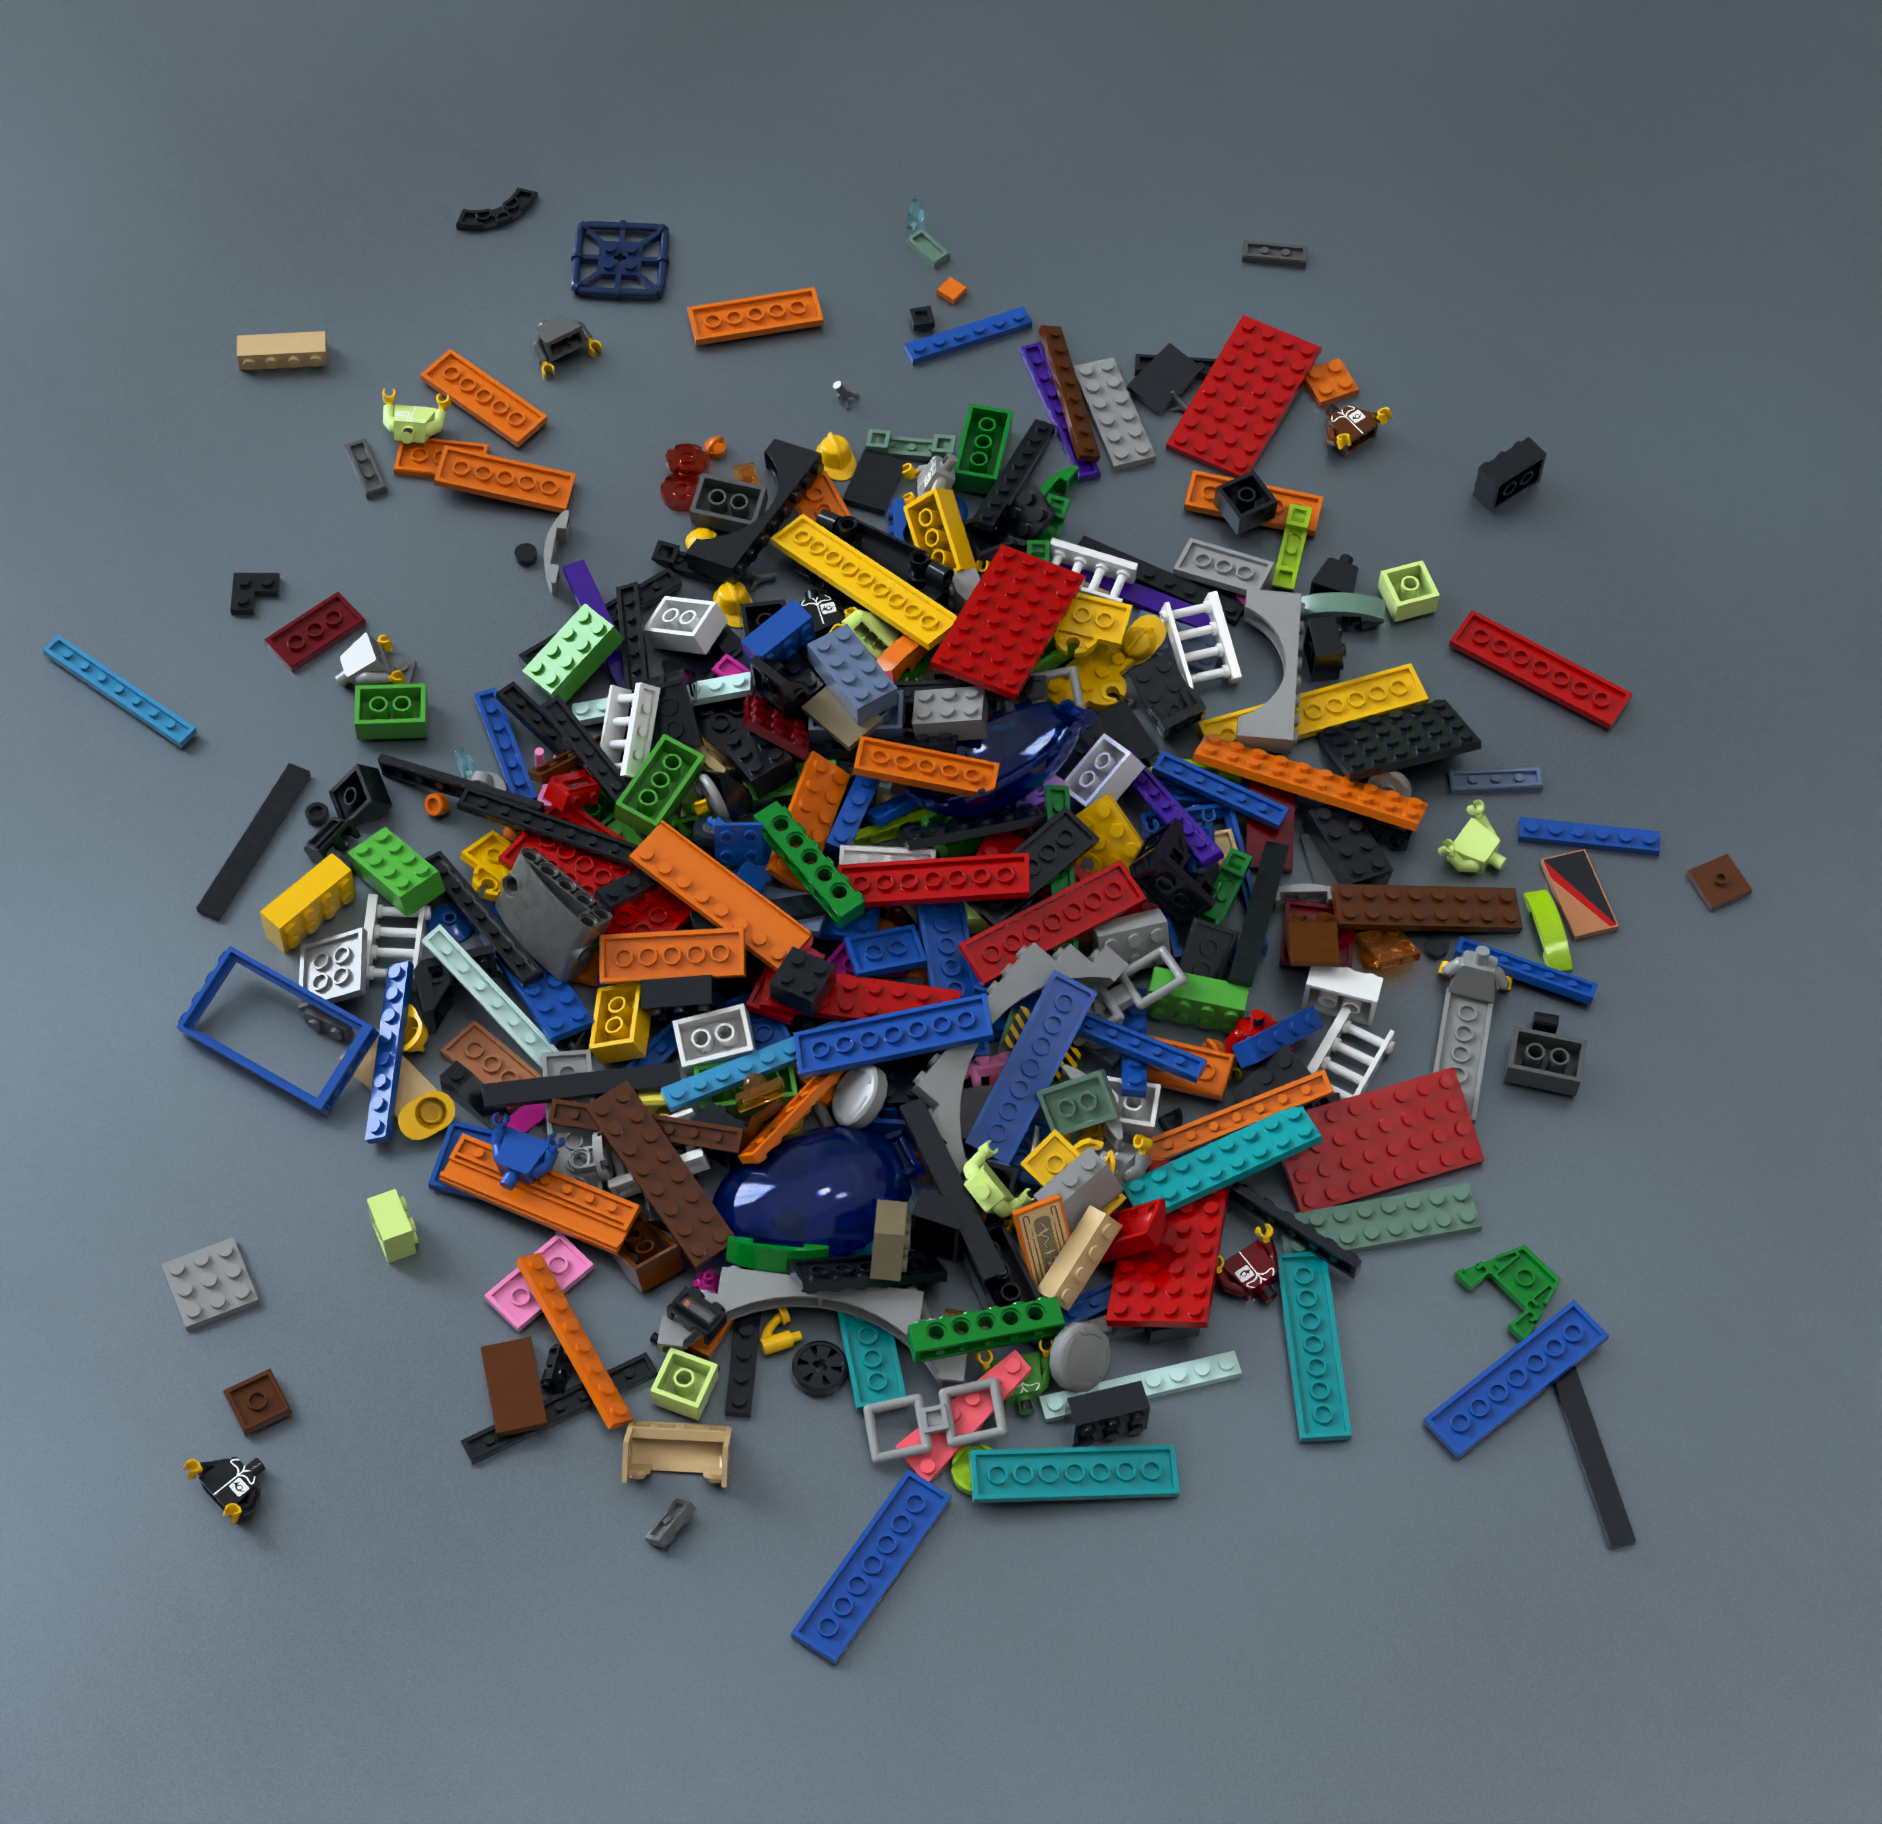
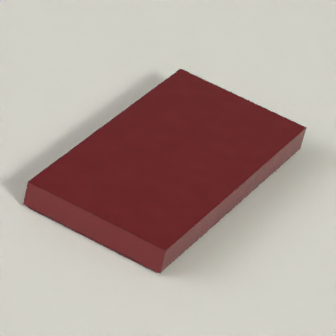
M336 592L264 639V642L293 673L365 626L366 620L339 592Z
M1249 779V790L1289 808L1288 815L1279 830L1247 816L1245 853L1253 856L1249 869H1259L1265 843L1270 841L1289 845V852L1283 872H1292L1295 793Z

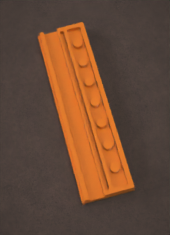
M663 820L629 855L630 862L717 928L744 927L746 949L776 972L792 947L801 949L812 937L811 931Z
M462 1133L449 1156V1162L444 1171H441L439 1174L440 1182L446 1186L614 1255L619 1254V1250L641 1210L640 1205L555 1170L548 1172L539 1179H535L531 1184L518 1180L512 1191L507 1190L500 1185L504 1174L499 1172L496 1163L493 1161L492 1145Z

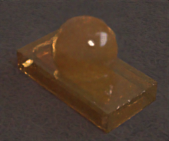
M749 1074L743 1082L744 1091L735 1094V1104L738 1112L742 1113L784 1096V1082L781 1076L766 1081L761 1074Z

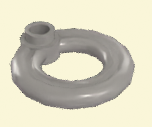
M700 774L696 784L693 785L697 797L706 798L707 806L712 815L730 818L725 802L712 779L707 774Z

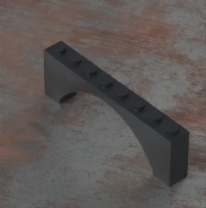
M774 439L764 452L766 469L772 471L779 484L777 495L770 508L756 521L738 531L716 538L696 539L685 553L688 569L736 584L745 575L751 563L756 561L760 551L768 545L773 534L778 532L780 525L790 516L796 504L800 503L806 491L811 489L816 478L822 474L824 464L822 463L821 453Z

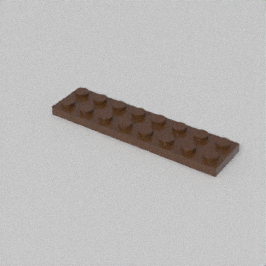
M1332 884L1330 888L1337 929L1520 933L1523 928L1515 888Z
M626 1080L587 1104L585 1110L694 1269L696 1270L726 1251L728 1236L735 1235L630 1083Z

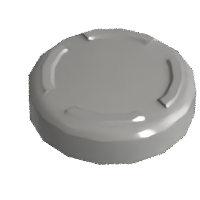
M872 1064L850 1069L843 1075L833 1095L832 1110L834 1119L840 1125L851 1130L866 1127L875 1120L883 1109L887 1098L888 1083L886 1074Z
M1084 1321L1072 1322L1063 1327L1055 1337L1050 1350L1049 1365L1052 1377L1060 1387L1076 1393L1088 1392L1103 1380L1110 1365L1111 1356L1109 1340L1104 1331L1092 1323Z

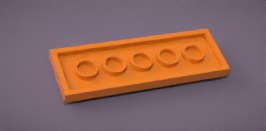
M815 287L687 307L696 346L824 325Z
M451 348L420 374L423 382L446 398L449 395L450 401L517 448L548 422L547 415Z
M445 445L434 478V485L562 513L564 510H567L576 474Z
M1193 470L1183 510L1224 518L1214 505L1215 489L1217 486L1235 478ZM1266 485L1278 503L1275 518L1260 525L1285 530L1290 503L1311 507L1312 512L1307 535L1315 537L1324 497Z
M860 736L852 774L993 802L1000 763Z
M812 751L807 756L788 810L792 815V819L804 827L806 835L810 840L814 839L819 844L821 852H823L850 774L820 754ZM792 845V847L797 848L800 847V845ZM772 850L765 872L795 891L808 893L805 886ZM809 861V862H806V863H807V864H814L815 862Z
M744 927L599 935V982L602 985L640 983L641 980L699 975H713L716 978L746 977Z

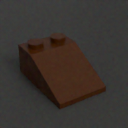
M1302 911L1287 914L1285 943L1291 966L1340 967L1335 915L1327 912L1308 915Z
M642 1212L638 1214L619 1250V1254L614 1255L610 1253L628 1279L642 1293L685 1269L679 1246L661 1229L647 1223L646 1216Z

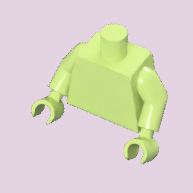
M1479 799L1474 800V805L1467 806V813L1476 817H1471L1454 842L1451 839L1442 841L1441 844L1443 846L1438 848V854L1441 856L1447 855L1446 861L1451 863L1459 872L1482 874L1489 864L1501 870L1507 861L1506 857L1497 853L1501 840L1485 813H1481L1485 808L1483 801Z
M988 1140L978 1148V1152L964 1165L963 1172L966 1177L964 1186L986 1213L997 1214L999 1217L1005 1218L1010 1216L1012 1211L1032 1204L1034 1198H1030L1027 1195L1031 1191L1030 1188H1026L1018 1198H1015L986 1163V1159L998 1152V1148L993 1151L989 1148L991 1140Z

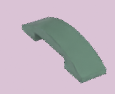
M869 429L866 449L903 460L930 461L936 455L944 458L947 453L954 455L957 436L934 434V439L892 436L891 430Z
M1344 592L1318 593L1301 597V603H1305L1304 617L1300 616V621H1307L1308 618H1316L1317 616L1361 617V621L1384 622L1386 600L1377 597Z

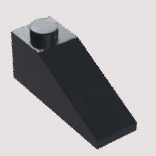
M457 1060L439 1076L442 1091L489 1129L494 1130L497 1127L492 1122L494 1113L499 1112L498 1120L503 1123L504 1114L511 1115L506 1108L484 1110L481 1084L483 1083Z

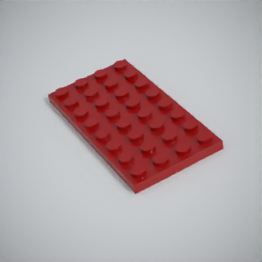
M1242 315L1167 441L1166 449L1233 478L1252 471L1319 357L1322 347Z
M1001 544L932 657L929 668L1016 701L1085 583L1086 576Z
M552 804L544 812L627 841L580 808L561 812ZM525 832L498 857L499 863L511 871L522 848L534 849L596 900H598L594 896L596 889L638 869L635 865L633 869H629ZM660 886L611 911L613 918L605 934L678 931L690 920V912L696 911L665 887Z
M1451 1067L1305 1110L1321 1134L1323 1142L1282 1160V1164L1297 1210L1304 1213L1343 1204L1485 1161L1455 1068Z
M1151 1160L1152 1164L1147 1168L1146 1173L1171 1162V1160ZM1230 1185L1166 1214L1163 1235L1157 1248L1116 1259L1106 1316L1107 1326L1208 1328ZM1128 1200L1125 1209L1132 1207Z

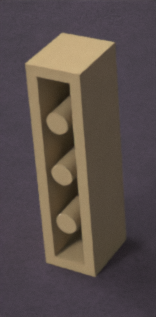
M326 332L238 335L237 360L239 370L328 366Z
M1090 1205L1037 1287L1038 1292L1049 1298L1057 1296L1060 1307L1069 1311L1123 1225Z

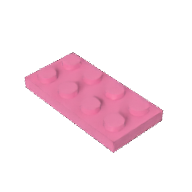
M555 1235L535 1252L541 1253L563 1294L594 1269V1264L564 1235ZM518 1267L484 1295L485 1300L518 1332L543 1312Z

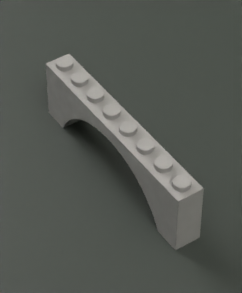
M1247 589L1244 621L1258 628L1274 644L1283 664L1284 677L1280 687L1269 701L1258 709L1238 717L1236 742H1240L1244 746L1253 749L1259 748L1265 752L1291 754L1292 745H1297L1298 731H1294V726H1298L1299 712H1295V707L1299 708L1300 694H1296V689H1300L1301 675H1297V671H1301L1302 657H1298V652L1302 653L1303 639H1299V634L1303 635L1304 621H1300V616L1304 617L1305 603H1301V593Z

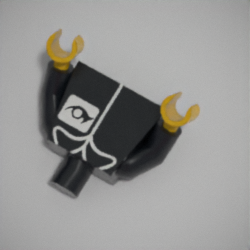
M816 589L808 590L805 593L806 599L799 602L812 616L814 628L836 618L842 624L845 618L858 610L856 607L847 609L838 601H834L831 595L819 596Z
M232 1457L231 1459L227 1458L200 1463L196 1459H189L185 1463L183 1470H191L187 1476L190 1480L195 1479L197 1474L200 1476L198 1478L202 1489L224 1512L223 1517L228 1516L231 1519V1523L236 1524L239 1518L255 1511L261 1492V1487L256 1477L265 1471L266 1468L257 1457L246 1466L237 1457Z

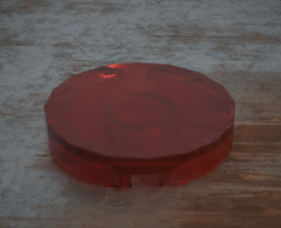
M678 444L674 449L671 450L670 448L665 455L666 467L672 473L679 476H697L708 470L710 465L709 453L706 450L704 452L701 450L702 447L695 444Z
M686 471L668 475L660 486L661 500L664 505L679 512L689 511L700 478Z

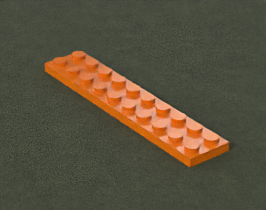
M1206 734L1192 758V761L1415 832L1428 807V803L1422 802L1418 798L1402 796L1396 791L1383 790L1370 783L1350 782L1346 776L1342 777L1333 774L1326 769L1313 768L1304 762L1297 763L1288 760L1285 756H1275L1259 748L1253 749L1244 746L1240 742L1227 741L1218 735Z

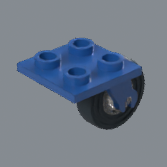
M711 815L702 817L694 823V841L702 847L712 848L715 860L723 866L741 865L747 861L755 865H763V822L734 823L727 817Z

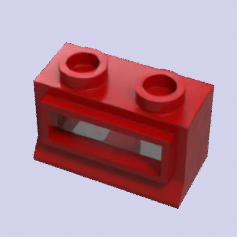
M584 769L550 777L544 797L561 812L596 805L600 798L602 787Z

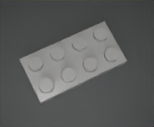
M1190 538L1173 568V574L1246 596L1247 589L1263 590L1274 569V562Z

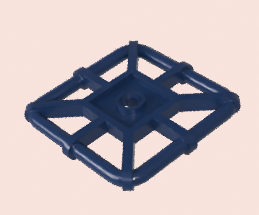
M621 220L620 222L581 221L575 233L574 252L571 253V291L576 295L614 296V299H620V297L659 298L663 295L665 289L667 266L670 263V258L668 257L669 228L665 224L626 222V220ZM592 230L620 231L619 241H604ZM626 231L654 232L640 242H625ZM584 235L600 248L599 255L582 253ZM661 239L659 256L643 257V251ZM617 259H624V260H622V263H619ZM581 264L598 265L596 272L581 282L579 281ZM642 266L658 267L657 284H653L641 273ZM601 279L615 280L614 288L591 286ZM622 280L638 281L646 289L621 288Z

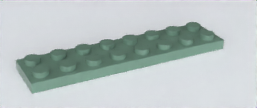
M1469 1182L1315 1209L1304 1213H1292L1303 1224L1311 1225L1317 1233L1325 1238L1333 1239L1339 1247L1353 1253L1481 1231L1482 1228ZM1280 1233L1285 1253L1310 1252Z

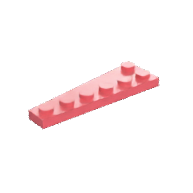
M1015 1349L978 1380L996 1377L999 1380L1002 1400L1004 1402L1030 1375L1032 1369ZM990 1389L958 1395L950 1401L957 1436L979 1431L984 1426L983 1423L994 1413ZM919 1428L895 1446L896 1449L921 1444ZM946 1432L930 1435L933 1447L931 1452L904 1458L918 1476L930 1483L947 1467L954 1455L966 1446L950 1447L947 1443Z

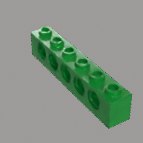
M776 800L753 815L754 822H763V839L840 928L864 913L865 899L860 891H855L850 886V881L845 874H840L837 871L833 860L829 856L825 857L819 844L814 839L810 840L806 835L804 827L792 819V815L787 807H782ZM779 828H785L786 830H784V831H779V830H777V829H779ZM792 845H800V847L795 848ZM812 861V862H815V863H814V864H807L806 862ZM823 878L830 879L829 881H821ZM837 895H842V896H844V897H843V898H836L835 896H837Z
M1044 1296L1035 1301H1018L1004 1307L992 1306L983 1311H967L962 1315L952 1317L945 1315L931 1321L919 1320L908 1325L907 1340L913 1362L916 1364L1055 1337L1065 1326V1321L1057 1296L1051 1298ZM1035 1316L1039 1320H1032L1030 1317ZM1011 1321L1014 1325H1008L1005 1322ZM980 1326H987L990 1329L984 1330ZM955 1331H963L966 1334H957ZM936 1335L939 1336L940 1339H933L930 1336Z

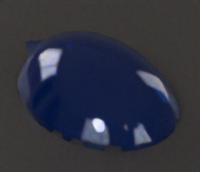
M1030 699L1014 704L1015 710L1005 714H1001L1000 710L993 713L994 718L987 721L986 739L959 741L957 749L958 755L965 756V749L968 748L972 754L971 758L1000 763L994 789L986 792L984 788L978 790L979 795L969 798L964 795L959 796L908 786L905 787L907 794L915 804L925 810L948 817L979 816L1007 807L1038 790L1063 767L1072 754L1081 732L1097 721V712L1092 709L1086 710L1079 707L1070 699H1066L1056 706L1051 701L1033 704Z
M846 1126L819 1127L781 1138V1143L772 1148L766 1154V1159L759 1164H742L741 1161L738 1162L722 1179L714 1194L712 1203L737 1237L753 1238V1243L801 1248L804 1247V1243L829 1246L828 1257L849 1256L866 1249V1245L874 1239L877 1199L908 1203L912 1194L910 1180L923 1175L926 1169L922 1163H919L907 1140L908 1135L905 1129H898L885 1135L866 1128L856 1129ZM897 1143L900 1146L907 1162L910 1165V1167L906 1169L904 1167V1164L901 1160L898 1151L894 1146Z

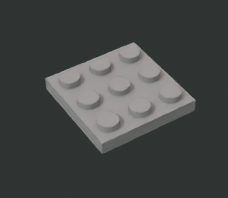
M361 927L301 946L299 985L333 1004L366 994L368 931ZM298 997V1009L303 1013L308 1005L313 1006Z
M234 1237L161 1264L187 1331L260 1304Z

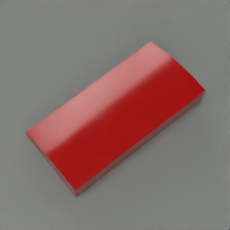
M1161 1198L1114 1212L1110 1217L1123 1226L1099 1264L1157 1248L1165 1226L1166 1201Z

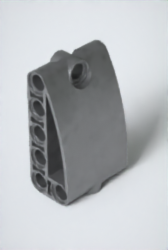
M522 848L510 874L506 875L502 880L503 889L495 903V908L512 935L541 966L558 980L564 982L571 981L586 972L594 956L591 944L599 938V935L605 934L613 915L598 900L540 853L531 848Z

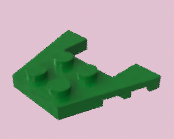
M1526 1245L1499 1254L1496 1258L1486 1262L1480 1261L1470 1268L1459 1269L1454 1274V1277L1469 1292L1486 1278H1490L1524 1311L1507 1328L1520 1342L1532 1333L1561 1281Z

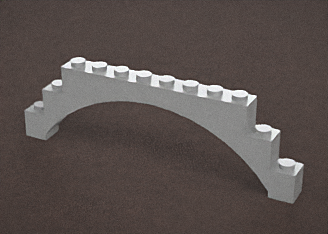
M1035 942L1028 947L1024 945L1015 955L1018 958L1013 965L1009 963L1000 973L1003 978L999 983L995 980L986 990L989 994L987 997L992 1024L1015 1003L1029 995L1042 991L1053 970L1079 983H1102L1108 987L1117 980L1129 964L1107 945L1101 950L1096 948L1088 958L1072 944H1069L1064 949L1059 947L1052 957ZM979 1043L946 1049L941 1054L936 1052L928 1061L930 1065L926 1072L921 1070L914 1078L913 1082L915 1085L911 1089L916 1096L922 1097L924 1102L930 1107L928 1110L959 1174L963 1172L964 1165L969 1161L965 1158L961 1139V1095L970 1061Z
M739 1266L722 1267L718 1294L708 1290H700L705 1295V1299L711 1304L718 1302L725 1308L727 1323L755 1312L775 1308H822L846 1313L868 1321L899 1339L908 1348H910L907 1340L908 1325L923 1320L921 1315L924 1291H919L912 1287L905 1289L894 1288L893 1286L888 1288L869 1287L864 1290L843 1289L839 1292L818 1291L814 1294L801 1292L790 1273H771L755 1269L746 1270ZM690 1302L689 1309L710 1323L713 1318ZM662 1315L657 1341L658 1354L667 1355L670 1347L684 1352L704 1335L695 1328L692 1332L686 1330L683 1326V1320L678 1316L670 1320L667 1316ZM928 1318V1319H926V1320H924V1321H931V1320H936V1319H935V1318ZM936 1335L930 1336L933 1339H940V1337ZM967 1354L923 1362L937 1380V1389L964 1384Z

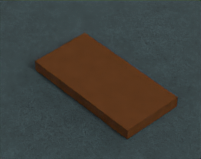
M531 1336L481 1347L497 1438L548 1427Z

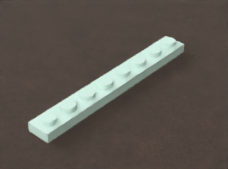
M751 672L697 681V702H694L693 705L697 706L747 697L748 694L752 696L753 683ZM608 697L572 704V712L583 726L602 723L605 718Z
M439 924L421 942L542 1070L541 1053L558 1052L559 1050L553 1044L550 1045L544 1034Z
M1234 1350L1103 1381L1088 1392L1076 1393L1065 1390L1039 1396L1038 1401L1046 1424L1064 1419L1067 1398L1142 1381L1147 1399L1240 1378L1242 1371Z

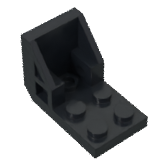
M1030 483L1007 508L992 533L971 526L972 518L962 522L973 556L977 561L981 560L986 563V560L992 561L1001 544L1025 552L1027 550V540H1036L1058 515L1037 485Z
M807 648L785 665L776 659L757 655L749 660L753 689L784 715H794L806 702L827 686L808 661Z
M1169 651L1128 671L1134 687L1163 739L1205 719L1207 708L1191 687L1188 688Z
M681 669L640 681L641 683L660 688L652 736L654 747L663 734L692 749L704 746L693 705L694 702H697V678L695 672Z
M1174 818L1145 838L1129 865V869L1136 883L1183 928L1192 922L1193 917L1198 918L1212 909L1216 901L1183 870L1189 859L1183 824L1177 818Z
M493 944L465 950L491 979L498 977ZM436 957L420 960L413 970L417 996L424 1024L428 1029V1036L438 1033L455 1004L451 987H463Z

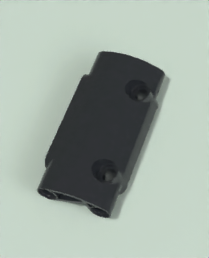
M823 509L818 514L816 523L941 605L953 580L954 570L931 559L929 552L911 545L853 516L842 517L827 509ZM791 560V570L809 578V581L816 588L864 611L871 612L795 560Z

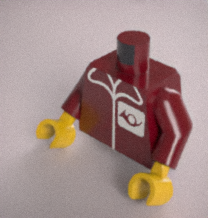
M1265 1223L1266 1233L1264 1235L1260 1227L1255 1228L1256 1236L1262 1238L1261 1243L1257 1240L1225 1261L1219 1255L1216 1279L1223 1291L1243 1297L1247 1301L1260 1295L1265 1303H1270L1277 1297L1278 1293L1272 1286L1276 1282L1279 1266L1273 1239L1269 1238L1273 1234V1228L1270 1224Z

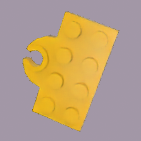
M1078 593L1053 636L1055 647L1066 656L1068 653L1067 645L1069 643L1078 644L1079 647L1075 649L1074 658L1089 655L1095 650L1098 643L1121 649L1133 605Z
M1098 643L1095 650L1089 655L1074 658L1065 666H1076L1078 669L1085 709L1089 706L1095 711L1101 712L1118 703L1116 698L1107 696L1110 693H1116L1120 700L1126 698L1127 684L1122 676L1134 666L1133 658L1116 647ZM1069 676L1051 679L1047 682V700L1056 708H1061L1064 711L1076 709Z
M1109 792L1075 815L1099 837V842L1075 862L1076 864H1082L1084 858H1090L1094 863V868H1087L1086 870L1093 874L1122 860L1130 872L1129 865L1144 842Z
M494 830L463 850L460 859L474 869L472 886L475 892L479 893L482 887H490L492 889L485 890L483 899L496 902L503 889L502 880L511 872L499 863L498 857L512 843Z
M1054 1129L1020 1163V1166L1043 1187L1088 1147H1091L1094 1151L1101 1150L1104 1142L1087 1138L1080 1140L1072 1146ZM1110 1150L1107 1152L1104 1162L1114 1174L1116 1162L1114 1153ZM1120 1193L1101 1211L1111 1216L1127 1198Z

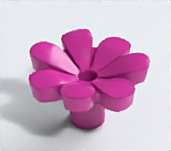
M708 1268L705 1273L698 1272L696 1274L697 1280L692 1282V1288L708 1290L716 1294L721 1274L715 1275V1271L712 1268Z

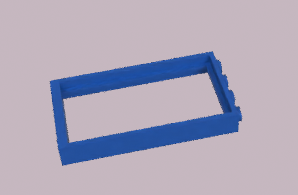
M1217 802L1208 805L1197 804L1184 808L1196 822H1205L1201 818L1203 810H1205V818L1210 820L1213 816L1212 809H1214L1216 812L1214 820L1224 819L1226 829H1232L1238 850L1245 853L1235 810ZM1152 810L1140 813L1139 830L1143 841L1150 836L1143 829L1144 822L1148 823L1150 830L1154 828L1153 819L1159 822L1160 827L1165 825ZM1249 869L1241 885L1246 909H1248L1254 887ZM1160 906L1161 912L1168 921L1170 952L1178 964L1183 948L1179 946L1173 918ZM1265 937L1260 958L1266 957L1268 949L1267 937ZM1237 940L1235 949L1230 962L1234 960L1239 940Z
M231 946L219 956L217 966L206 976L204 986L200 992L193 996L191 1006L187 1012L180 1016L181 1018L176 1027L190 1039L325 1116L329 1114L379 1035V1032L372 1025ZM236 962L359 1031L317 1098L194 1028Z

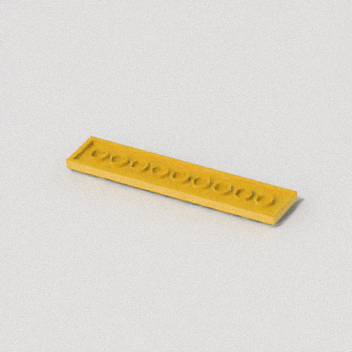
M804 514L770 538L771 545L927 650H931L945 638L957 618L955 614Z
M1409 663L1301 693L1299 708L1295 707V712H1299L1298 726H1294V731H1298V740L1315 736L1317 732L1324 731L1329 726L1339 727L1349 721L1358 722L1370 716H1380L1394 710L1400 711L1411 708L1414 705L1428 704L1429 698L1412 664ZM1264 704L1198 722V730L1202 738L1206 734H1213L1227 741H1236L1238 717L1248 714Z

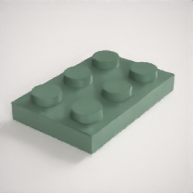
M1104 1069L1040 1089L1036 1092L1051 1132L1056 1129L1061 1135L1121 1116Z

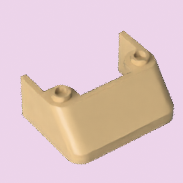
M652 1421L631 1422L628 1424L623 1441L622 1483H627L629 1475L632 1479H644L646 1475L651 1473V1470L703 1473V1477L708 1478L709 1482L721 1483V1487L727 1488L732 1428L726 1425Z

